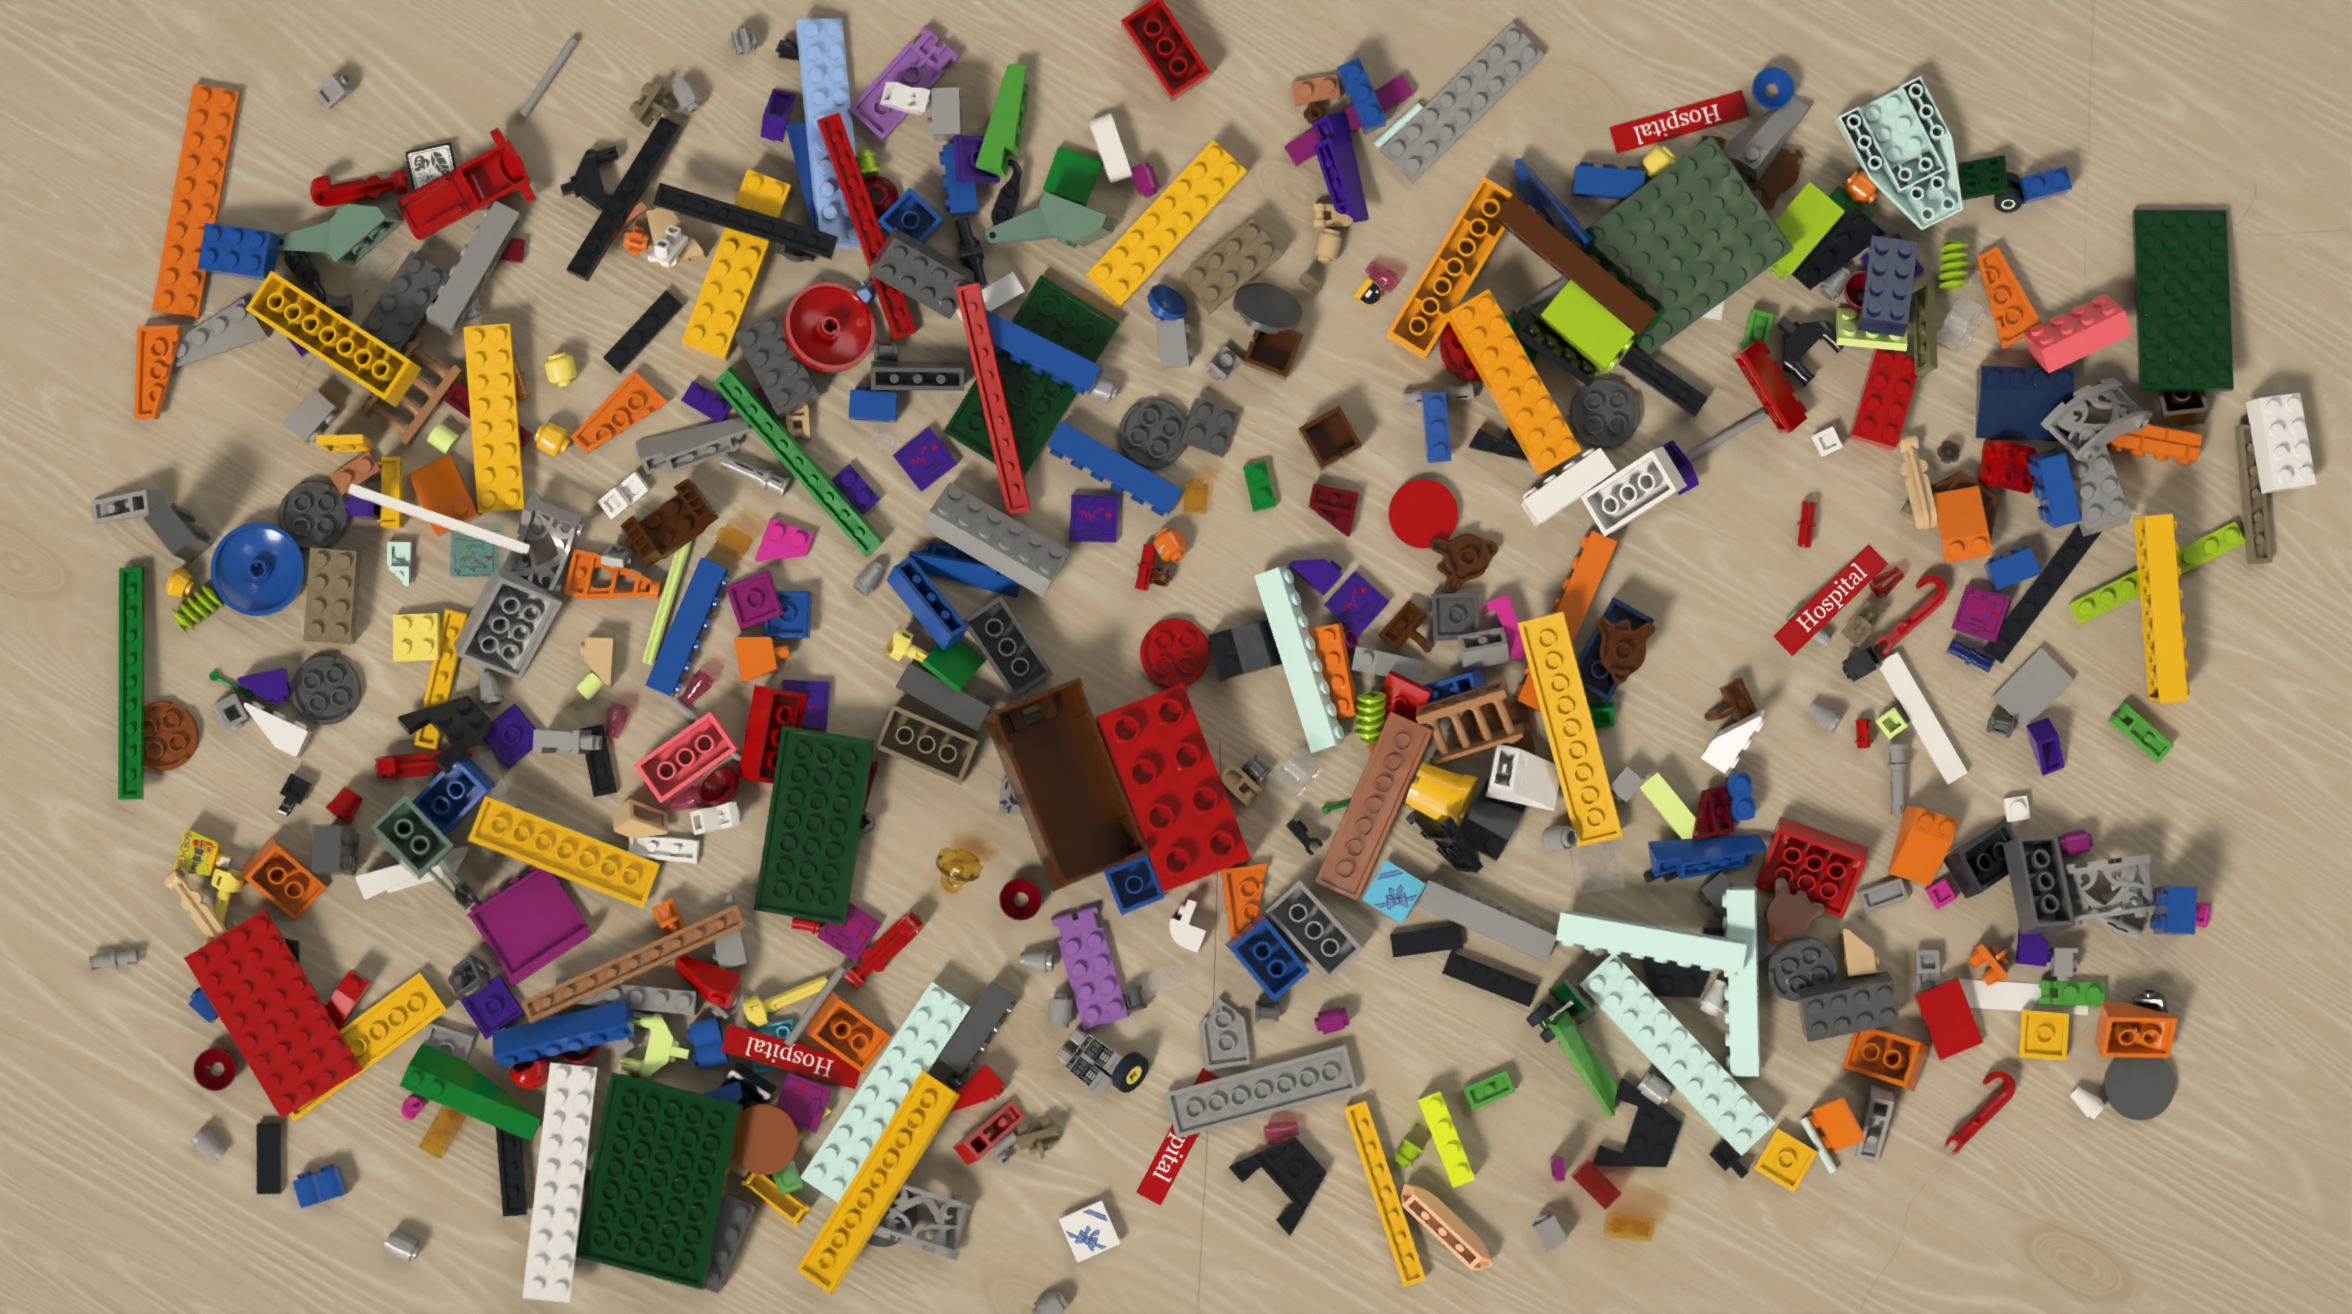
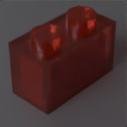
M1587 1159L1570 1175L1604 1210L1622 1194Z

